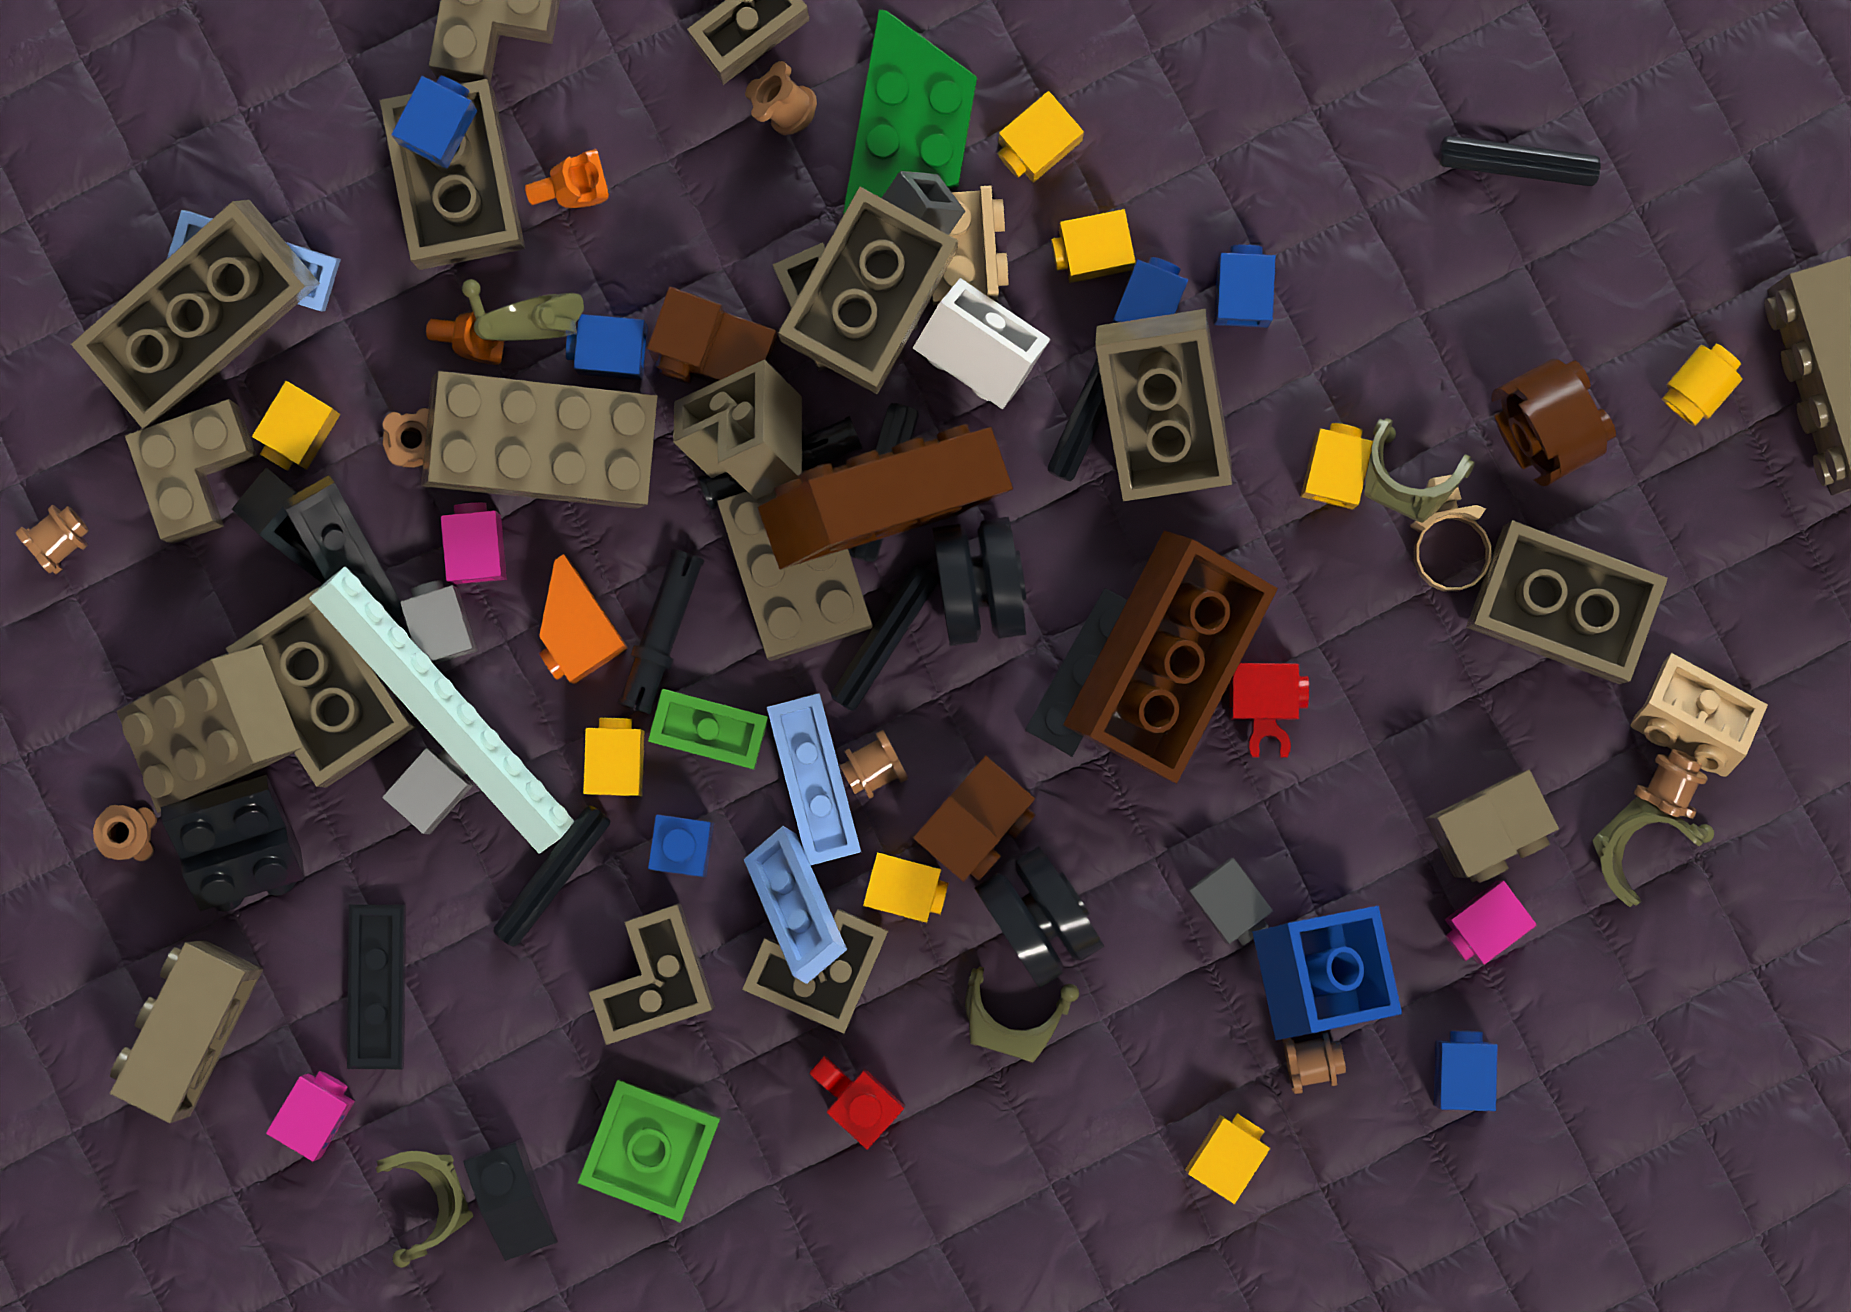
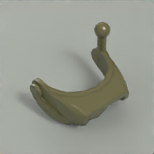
M468 279L462 285V292L469 298L476 319L474 331L484 340L529 341L572 335L576 333V321L584 310L581 295L565 293L538 296L485 313L479 296L480 284L476 280Z
M1380 418L1373 431L1375 437L1367 471L1365 496L1402 515L1423 523L1448 500L1463 478L1469 477L1475 462L1471 461V456L1465 454L1453 475L1447 481L1434 487L1415 489L1400 485L1391 479L1383 461L1384 443H1390L1396 437V431L1392 427L1393 420L1389 418L1383 420Z
M1637 796L1592 841L1600 858L1602 873L1609 888L1620 900L1631 907L1633 904L1635 906L1640 904L1641 899L1629 886L1625 878L1622 858L1625 845L1635 831L1651 823H1669L1677 827L1694 844L1700 847L1703 843H1708L1714 838L1713 828L1707 824H1702L1698 827L1693 823L1690 826L1680 816H1671Z
M981 966L978 969L973 968L965 996L970 1044L1033 1063L1053 1035L1061 1015H1067L1071 1002L1078 999L1079 990L1077 986L1066 984L1061 988V996L1056 1003L1057 1009L1046 1023L1026 1031L1013 1030L995 1022L984 1009L980 996V984L984 979L983 972L985 968Z
M407 1151L376 1161L378 1167H375L376 1173L388 1172L393 1168H406L416 1171L430 1183L437 1195L439 1214L436 1227L421 1244H415L408 1250H396L392 1257L393 1263L400 1268L406 1267L411 1260L428 1255L426 1249L445 1240L473 1217L453 1166L454 1160L452 1155H434L423 1151Z

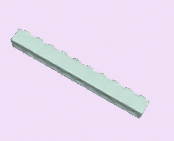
M346 566L327 580L309 598L311 602L539 854L561 839L574 823L566 809L559 805L545 789L544 785L524 766L521 759L506 746L499 735L480 717L475 708L454 688L451 681L445 678L431 662L430 658L409 638L406 631L392 619L381 603L374 599L361 584L360 580Z

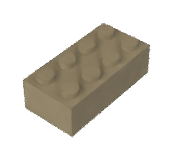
M250 200L232 201L71 345L142 429L162 423L313 291L320 282Z
M1851 256L1787 275L1767 289L1770 298L1765 299V311L1768 321L1773 330L1780 329L1786 350L1781 351V362L1785 375L1790 382L1796 381L1802 402L1797 403L1800 424L1806 434L1812 433L1818 454L1813 456L1817 478L1822 486H1829L1831 496L1851 490Z
M438 371L431 377L421 486L624 508H641L648 505L658 395Z

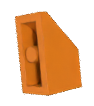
M563 554L554 560L539 634L547 648L539 652V655L556 680L565 675L569 682L576 684L628 649V646L570 559Z

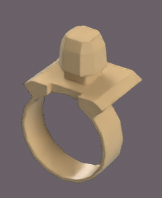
M1452 475L1429 479L1426 488L1439 485L1447 481ZM1458 487L1431 517L1423 523L1415 521L1410 526L1419 532L1414 545V564L1417 571L1429 586L1443 592H1459L1475 585L1486 574L1491 563V543L1486 531L1476 522L1486 509L1478 505L1458 508L1457 501L1462 499ZM1445 519L1459 520L1471 525L1480 534L1486 548L1485 564L1481 574L1472 583L1463 587H1445L1434 582L1424 572L1419 560V545L1424 533L1433 524Z

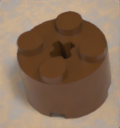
M1550 359L1496 388L1491 395L1492 402L1501 399L1503 411L1494 415L1505 444L1523 470L1532 465L1541 474L1533 479L1541 486H1548L1603 456L1607 451V442L1616 437L1615 426L1611 418L1603 409H1597L1587 391L1590 389L1589 377L1581 364L1576 360L1565 364L1558 359Z

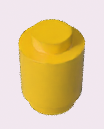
M1715 344L1711 350L1700 345L1667 383L1669 391L1663 396L1662 400L1683 420L1692 426H1696L1702 418L1708 420L1743 380L1736 371L1741 363L1719 344Z

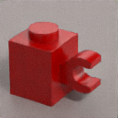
M1239 663L1229 682V720H1252V731L1247 744L1248 753L1251 758L1259 757V743L1265 736L1274 737L1279 744V758H1287L1291 749L1290 738L1277 725L1276 720L1299 719V709H1308V676H1299V664Z
M824 1056L809 1073L837 1098L827 1109L826 1113L867 1150L905 1109V1104L865 1068L852 1081L829 1058Z

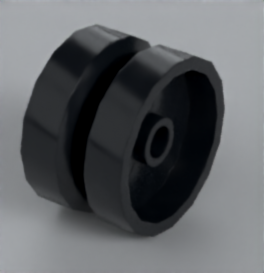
M1009 517L981 521L977 529L979 556L971 557L967 532L960 524L932 528L949 645L957 646L977 643L981 635L979 608L988 607L992 633L998 639L1025 636L1026 624L1023 601L1027 600L1021 556L1019 550L1015 551Z
M1038 846L1015 861V871L1028 890V894L1020 898L1008 878L998 873L974 889L1040 989L1063 974V963L1049 941L1058 937L1070 956L1079 961H1083L1103 948L1104 945L1086 917L1090 913L1063 872L1058 874L1045 853Z

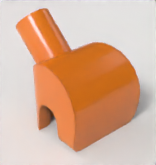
M597 149L583 152L573 158L569 156L550 170V177L525 186L526 196L531 205L556 198L558 203L565 208H581L600 204L609 197Z
M473 312L460 314L456 317L455 321L430 319L426 327L428 340L452 343V348L457 355L476 362L499 365L502 360L504 341L481 339L474 331L476 319Z

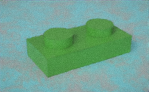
M662 689L648 742L755 770L769 717Z

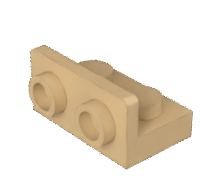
M991 185L980 186V191L952 192L966 212L949 234V236L958 240V248L933 293V305L939 304L960 278L992 300L997 301L999 295L998 286L1009 285L1007 253H996L995 232H1005L1003 199H992Z
M1671 653L1663 662L1643 707L1634 716L1631 727L1643 733L1649 741L1656 745L1676 749L1697 758L1702 762V770L1727 777L1747 755L1768 704Z

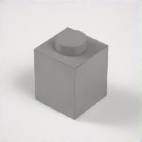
M442 580L425 583L411 589L413 598L400 602L412 641L430 658L434 665L478 651L460 591L452 585L444 588Z
M426 748L382 798L421 833L431 834L473 785L463 777L466 772L445 749L438 754L433 749Z

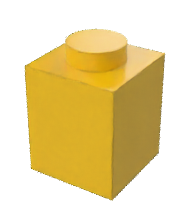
M1048 91L999 132L998 143L1002 146V149L997 154L1017 178L1025 173L1034 183L1082 142L1084 131Z
M1125 209L1062 221L1059 226L1060 237L1051 239L1057 271L1067 269L1069 283L1131 271L1136 263Z
M285 381L252 437L265 444L260 455L287 471L293 462L307 470L341 414L290 382Z
M1331 423L1329 430L1321 428L1318 430L1314 437L1300 497L1352 510L1359 505L1373 441L1361 438L1362 429L1340 423Z
M599 718V728H586L583 794L642 796L645 731L632 729V719Z
M877 852L863 906L927 923L930 912L941 915L949 883L939 880L941 869Z
M1238 1113L1232 1122L1220 1115L1185 1171L1235 1204L1271 1149L1260 1141L1265 1131Z

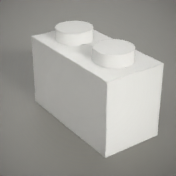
M960 278L940 301L913 349L925 356L936 368L947 371L972 388L974 393L980 398L991 401L1003 409L1025 381L1050 341V338Z

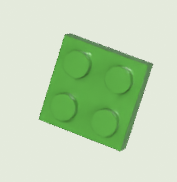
M618 1079L578 1183L681 1223L721 1118Z

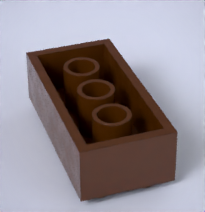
M967 424L960 425L937 434V438L924 442L923 437L903 442L892 447V452L879 455L877 450L853 457L845 461L846 465L834 469L831 464L813 468L801 473L799 479L775 487L776 498L757 508L779 570L958 516L1013 490L992 427L970 433Z
M1163 531L1063 726L1142 769L1177 784L1278 588L1191 538Z

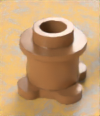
M779 61L773 64L770 71L763 77L754 79L748 84L745 96L752 101L753 109L751 114L756 120L765 122L771 119V125L776 132L782 135H790L805 129L811 123L815 114L817 100L816 95L810 88L798 86L790 79L791 67L785 62Z
M422 408L416 414L404 415L392 412L385 417L382 425L384 429L383 447L388 460L393 465L407 468L423 465L429 409ZM407 431L416 433L420 439V445L414 449L405 447L401 442V434Z
M52 504L48 508L49 515L32 529L21 527L15 533L48 573L54 572L58 574L63 570L59 563L77 547L84 550L88 546L83 536L89 532V529L69 506L60 511Z
M884 730L877 732V740L854 752H851L849 748L844 750L849 761L841 764L840 768L854 794L865 790L870 799L874 797L872 791L897 778L900 783L908 780V776Z
M1672 749L1669 756L1657 754L1655 761L1659 765L1648 788L1637 785L1634 794L1671 816H1685L1693 819L1697 810L1690 806L1689 803L1698 785L1705 784L1707 781V776L1700 771L1702 762L1676 749Z
M111 805L107 807L96 819L93 828V837L97 848L105 857L116 860L130 859L132 857L137 861L149 859L154 852V846L150 839L151 828L157 823L156 814L146 807L138 810L124 805ZM122 823L126 824L129 829V836L123 843L116 837L117 827Z
M1321 1032V1038L1296 1043H1294L1293 1039L1291 1040V1037L1283 1039L1289 1080L1294 1094L1303 1093L1302 1086L1329 1081L1331 1087L1337 1086L1336 1075L1346 1073L1340 1040L1330 1042L1327 1032Z

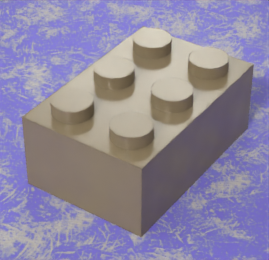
M488 79L461 84L470 91L466 98L472 101L477 109V113L448 169L399 145L391 135L412 94L380 100L410 260L418 270L525 249L495 91Z
M859 187L778 333L780 341L878 394L956 254L958 240Z
M1206 309L1097 326L1095 346L1123 501L1232 485L1231 458Z
M744 492L717 501L763 648L769 661L873 629L848 549L779 570L757 508L776 498L775 492L755 499L749 492Z
M1512 520L1502 527L1491 557V563L1484 576L1466 628L1614 683L1623 684L1631 682L1668 578Z
M316 588L227 647L226 650L231 654L262 645L303 748L294 753L316 787L327 788L416 729L417 726L393 691L311 602L309 598L319 589Z
M262 645L213 658L117 711L123 726L124 736L131 746L143 776L144 786L151 796L157 813L161 812L160 807L225 788L303 748Z
M206 940L185 942L182 950L174 947L160 972V977L165 979L166 982L157 1000L149 997L137 1017L135 1027L140 1029L141 1032L132 1050L127 1047L123 1048L112 1067L110 1077L115 1079L116 1082L110 1094L168 1123L190 1117L263 969Z

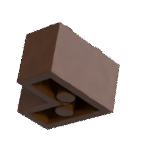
M669 286L647 350L656 363V367L660 369L659 373L668 378L690 384L692 377L695 376L715 383L762 360L769 364L778 335L774 329L724 312L721 304Z
M985 756L913 838L961 881L964 882L970 874L979 881L1000 858V855L993 848L1007 832L1015 839L1036 814L1028 807L1035 798L990 758Z

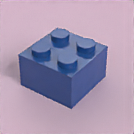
M1379 905L1253 931L1275 1040L1402 1014Z

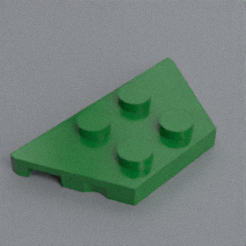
M879 10L843 216L859 187L882 198L900 171L938 174L949 189L959 186L977 76L885 10Z

